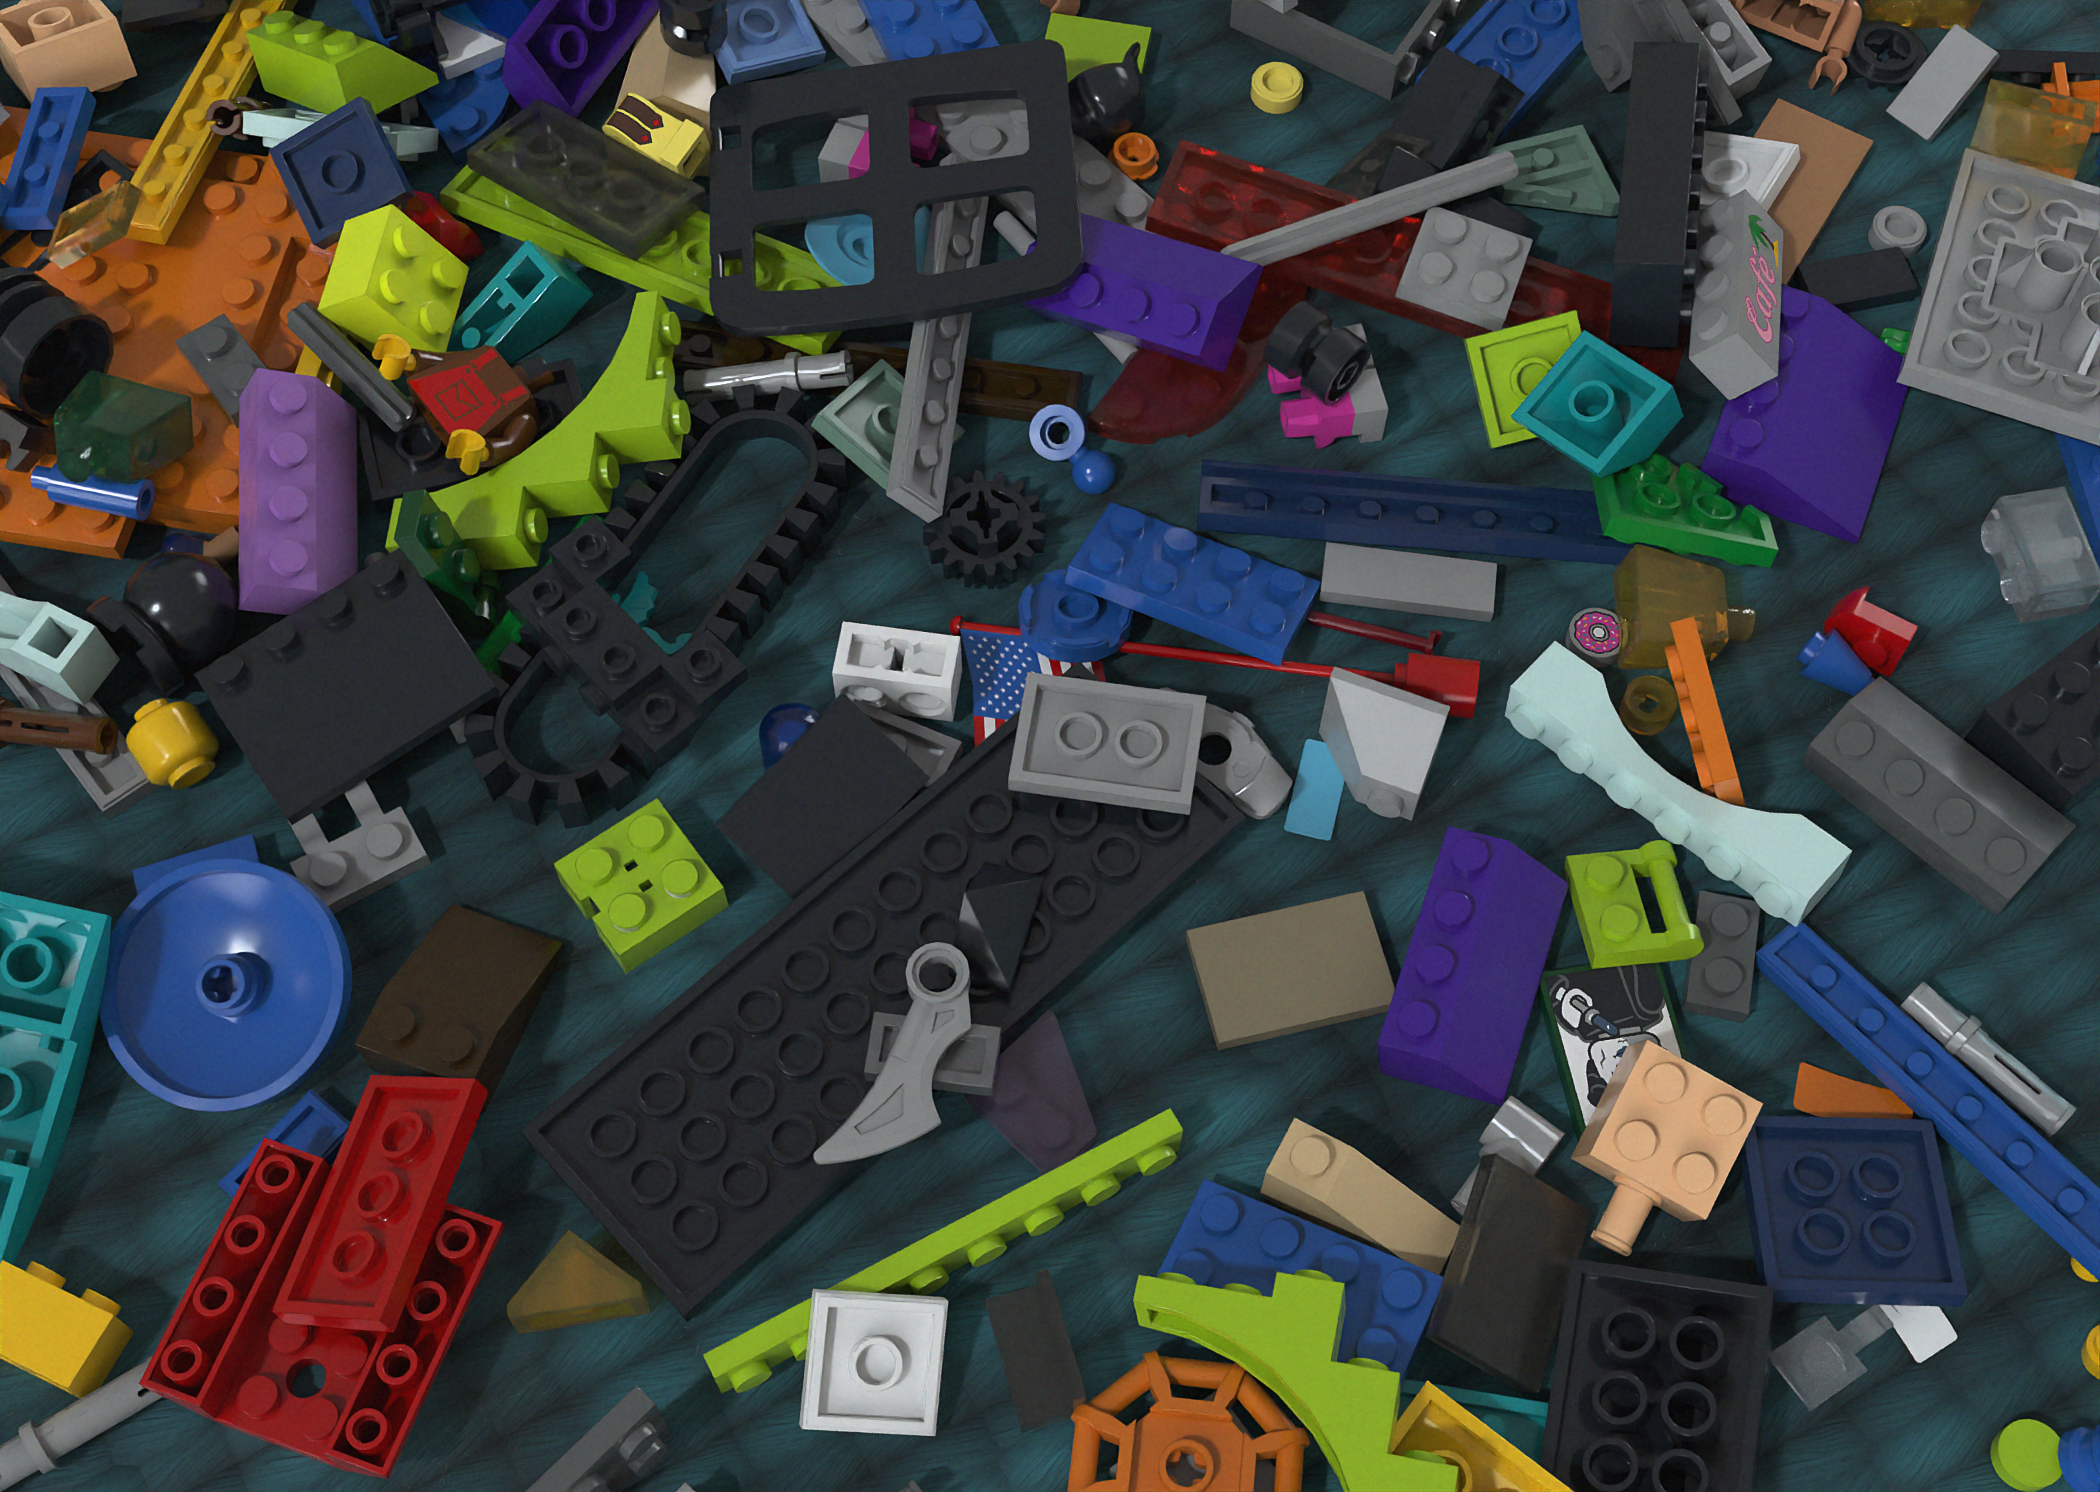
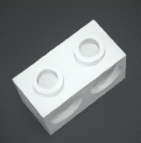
M843 621L832 671L836 698L841 693H844L852 701L857 699L892 714L953 722L962 674L960 636Z

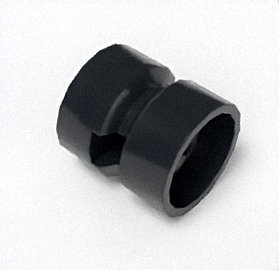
M658 0L661 34L665 43L675 52L685 56L700 57L713 53L723 45L728 35L727 0Z
M1301 301L1294 305L1274 328L1264 348L1263 359L1288 379L1301 377L1300 385L1303 390L1324 405L1332 406L1340 401L1359 379L1370 358L1371 347L1367 342L1345 327L1333 330L1334 322L1330 316L1309 301Z

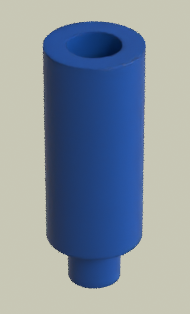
M57 461L52 468L37 465L32 471L31 486L47 491L48 498L52 502L140 521L147 519L153 508L155 486L153 481L135 476L127 478L129 475L117 472L109 474L96 471L95 473L111 476L112 478L93 474L86 481L75 483L63 476L73 466V463ZM77 464L83 470L95 472V470L87 469L91 468L89 466Z

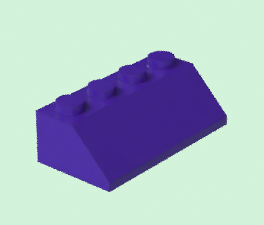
M540 0L506 43L501 82L530 120L572 124L660 8L658 0Z
M1081 213L1085 255L1081 274L1072 285L1058 294L1019 303L1040 316L1224 373L1264 267L1247 260ZM1037 239L1029 245L1026 255L1033 252L1037 247Z
M1448 826L1377 1043L1381 1074L1502 1107L1548 959L1569 883L1509 840Z

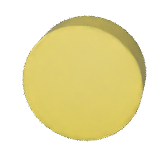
M1270 62L1260 66L1254 72L1250 94L1253 103L1259 109L1271 114H1283L1292 111L1299 105L1302 98L1303 78L1295 67L1283 62Z

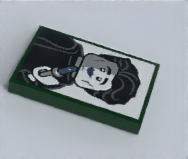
M1659 962L1591 969L1589 964L1543 972L1537 996L1577 1142H1579L1627 1046L1648 1039L1685 1061L1689 1062Z

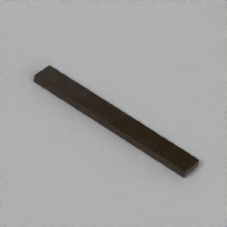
M679 319L681 341L679 345L674 346L672 363L675 375L684 376L685 371L690 369L701 370L784 359L786 354L791 352H799L802 357L812 355L765 336L740 337L725 331L719 324ZM836 340L826 353L848 350L851 361L846 363V365L853 364L855 382L880 359L886 361L905 378L909 349ZM965 357L957 412L1032 422L1034 416L1041 409L1049 405H1065L1078 411L1083 372ZM836 386L806 390V392L839 396L848 387ZM1063 422L1058 423L1057 425H1055V426L1068 427V426H1067L1065 423H1063Z

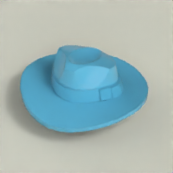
M926 206L918 209L914 218L917 272L921 275L932 212ZM856 214L807 222L805 228L806 244L824 271L845 286L866 284L872 281L874 278L872 219L869 216Z

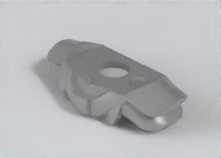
M1164 687V688L1159 689V690H1166V691L1177 692V691H1175V690H1173V689H1171V688H1169V687ZM1206 703L1201 740L1210 735L1222 736L1230 743L1232 751L1230 757L1220 765H1207L1198 758L1196 771L1213 787L1227 796L1230 802L1245 814L1260 820L1271 817L1288 797L1293 783L1292 779L1272 757L1273 753L1254 731L1255 725L1246 716L1236 711L1231 713L1216 705Z

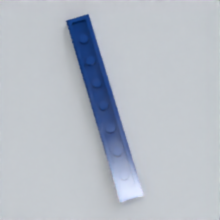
M1801 921L1797 927L1789 924L1755 953V967L1920 1118L1932 1120L1934 1130L2100 1281V1188L1804 922Z

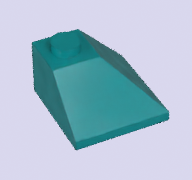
M1586 330L1578 336L1511 415L1513 421L1599 478L1647 459L1684 416L1673 385Z

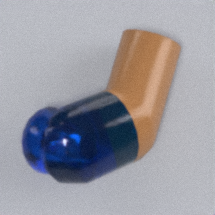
M232 525L209 542L186 536V534L180 532L172 533L163 540L161 554L166 551L196 553L214 558L222 567H225L239 557V530Z

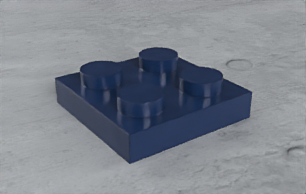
M361 96L269 149L271 157L313 244L323 250L339 241L346 220L390 204L398 207L415 197L370 102Z

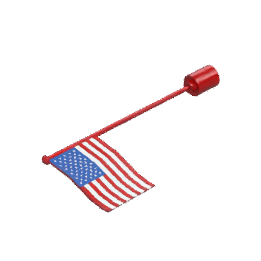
M962 615L953 617L949 623L951 634L953 636H961L973 684L975 747L1021 709L1027 672L1061 676L1074 665L1073 663L1051 660L1032 650L1022 638L1019 628L963 621ZM1126 641L1117 651L1330 678L1334 669L1333 666L1284 660L1279 667L1251 656ZM1409 652L1407 664L1395 663L1394 674L1341 668L1450 706L1448 716L1473 719L1478 691L1480 661ZM1101 660L1082 663L1101 682H1106Z

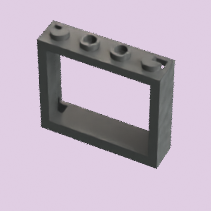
M1232 0L1230 27L1391 101L1403 83L1410 85L1420 69L1423 54L1427 49L1434 51L1444 35L1447 20L1450 16L1457 18L1464 9L1467 0H1431L1393 55L1294 9H1290L1282 14L1259 0Z

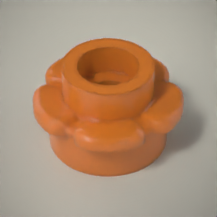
M1127 133L1115 141L1113 149L1108 154V160L1133 182H1138L1151 178L1157 172L1158 165L1156 162L1159 161V153L1148 136L1141 133Z

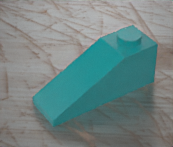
M527 240L454 322L446 352L474 350L484 345L494 346L508 365L556 336L593 296V292L564 259Z

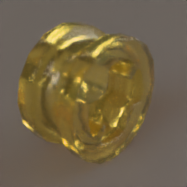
M1644 675L1635 678L1628 684L1619 705L1620 717L1623 723L1633 732L1641 735L1660 733L1669 725L1678 704L1677 694L1673 686L1657 676ZM1646 697L1654 699L1658 703L1656 708H1652L1650 714L1638 708L1640 702L1643 703Z

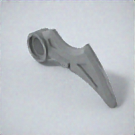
M941 942L925 944L917 949L908 960L905 973L908 992L913 1000L910 1010L880 1074L867 1095L843 1125L814 1152L813 1156L817 1164L847 1162L881 1154L913 1141L941 1124L932 1096L933 1074L939 1059L947 1048L971 1030V1013L968 997L970 971L968 961L959 949L951 944ZM936 963L946 964L956 973V981L946 991H929L920 982L921 973L926 967Z

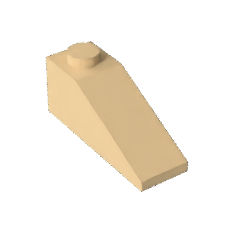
M1294 1118L1266 1170L1260 1192L1261 1197L1311 1223L1440 1275L1462 1230L1461 1226L1359 1151L1297 1118Z

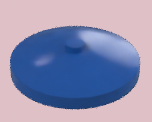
M232 858L209 859L180 867L162 876L143 890L125 909L110 934L106 977L99 1008L100 1020L109 1046L119 1063L139 1085L153 1095L177 1106L198 1111L229 1112L256 1108L273 1102L299 1087L313 1075L330 1054L342 1032L352 992V967L346 939L337 919L322 898L304 882L281 869L259 862Z

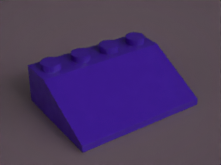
M1781 284L1778 376L1730 401L1727 398L1725 399L1700 470L1723 485L1720 496L1728 501L1743 506L1751 504L1761 512L1856 544L1859 540L1909 387L1896 382L1903 356L1826 299Z

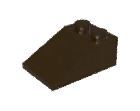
M452 904L383 988L355 1042V1046L371 1070L383 1075L476 1079L489 1091L481 1110L485 1112L564 952V943Z

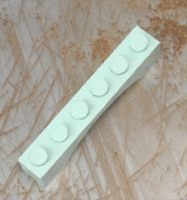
M0 591V664L85 706L120 660L98 628L49 602L31 601Z
M1554 641L1510 687L1505 717L1511 721L1514 728L1520 734L1529 739L1540 741L1554 751L1568 769L1575 773H1584L1602 786L1615 803L1627 809L1632 808L1653 823L1663 838L1674 844H1682L1700 857L1714 875L1726 881L1731 880L1754 897L1756 903L1766 913L1774 917H1782L1797 927L1840 878L1852 850L1803 815L1769 813L1735 806L1701 793L1669 774L1642 750L1623 726L1610 701L1603 674L1558 642Z

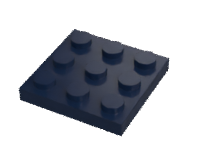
M1757 1116L1739 1152L1758 1281L1760 1286L1774 1287L1775 1302L1962 1307L1968 1297V1290L1932 1120Z

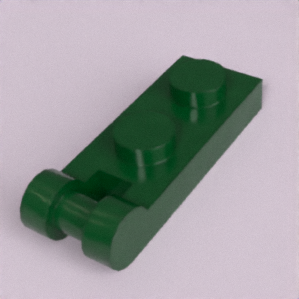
M426 489L404 492L394 535L395 542L465 632L476 636L489 635L496 624L497 611L493 607V603L500 599L503 586L502 577L491 570L483 569L475 551L467 547L452 526L448 514L440 510Z

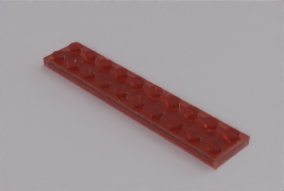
M1181 139L1147 215L1145 230L1220 253L1228 245L1361 199ZM1407 216L1263 266L1264 271L1465 339L1492 332V330L1395 297L1423 220L1412 216ZM1527 256L1502 329L1576 310L1581 333L1586 330L1609 345L1612 283ZM1691 324L1679 325L1677 348L1609 346L1674 386Z

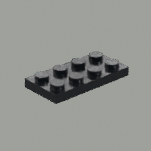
M573 358L547 364L554 376L555 382L533 395L542 425L530 446L555 429L584 400ZM412 396L407 397L415 405ZM368 406L356 409V423L372 502L377 513L392 510L394 499L403 498L404 492L426 489L428 493L470 480V477L460 469V465L455 458L450 460L445 457L447 448L418 411L416 413L417 419L412 425L402 432H396Z

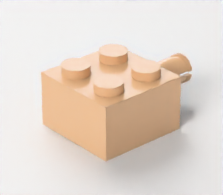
M21 0L16 5L0 10V59L7 75L31 105L37 88L88 87L90 92H107L120 87L124 80L137 76L117 18L101 0Z
M1648 1039L1627 1046L1571 1156V1159L1612 1181L1617 1187L1591 1237L1619 1254L1630 1256L1631 1248L1652 1206L1664 1210L1683 1222L1706 1220L1763 1103Z

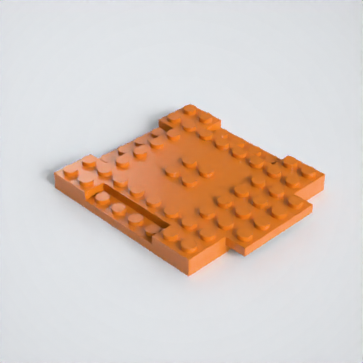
M4 106L11 115L0 125V182L4 186L30 109ZM87 131L74 175L101 149L135 173L154 140ZM217 149L165 245L112 236L108 225V220L113 213L111 212L43 269L34 272L48 281L49 284L64 292L65 296L80 303L105 320L113 334L114 354L107 375L96 392L78 409L60 418L44 420L64 433L66 437L57 455L45 453L35 466L52 468L57 461L74 463L79 458L108 460L117 456L140 435L144 434L118 457L117 464L123 469L132 472V476L152 480L155 486V500L150 515L144 521L52 502L48 498L47 491L31 486V474L35 466L28 473L9 471L5 468L6 462L11 455V447H9L5 458H0V541L122 560L136 522L219 535L232 525L239 530V428L234 425L183 358L175 341L224 313L267 369L295 373L305 343L288 328L287 315L291 309L296 308L302 302L311 303L318 308L338 242L324 250L313 244L270 152L267 157ZM112 170L104 173L99 181L102 192L105 194L121 177ZM61 214L57 228L51 229L55 234V240L75 221ZM0 224V245L16 230H5ZM29 233L0 258L11 267L27 268L49 246H36L31 240V233ZM0 394V403L16 406ZM85 444H88L85 447H90L94 445L92 449L100 450L103 452L109 453L110 451H113L111 454L108 455L90 450L85 455L82 454V456H80V453H82L86 449L82 447ZM141 448L145 452L148 448L158 450L154 454H163V459H154L157 462L154 465L149 466L144 462L138 466L131 464L135 460H126V455L135 454L131 451ZM148 454L142 456L144 460H146ZM78 460L76 464L94 467L103 462ZM114 464L112 472L130 475Z

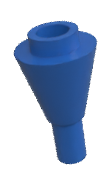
M1835 628L1831 629L1826 635H1823L1818 630L1815 631L1796 656V659L1803 663L1798 675L1851 696H1855L1875 680L1872 677L1873 673Z

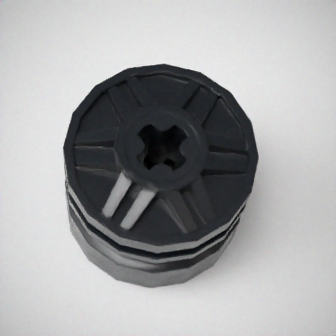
M25 267L3 268L0 270V394L25 413L40 420L60 418L78 409L96 392L107 375L114 354L113 334L105 320L80 303L65 296L64 292L49 284L48 281Z

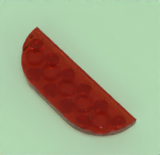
M1255 194L1214 251L1220 253L1228 245L1292 224L1293 222L1269 200ZM1307 251L1263 266L1264 268L1224 373L1141 347L1088 417V430L1115 441L1131 444H1154L1155 438L1175 436L1186 433L1188 438L1221 421L1238 404L1267 364L1263 359L1264 348L1276 325L1294 305L1306 300L1310 274Z

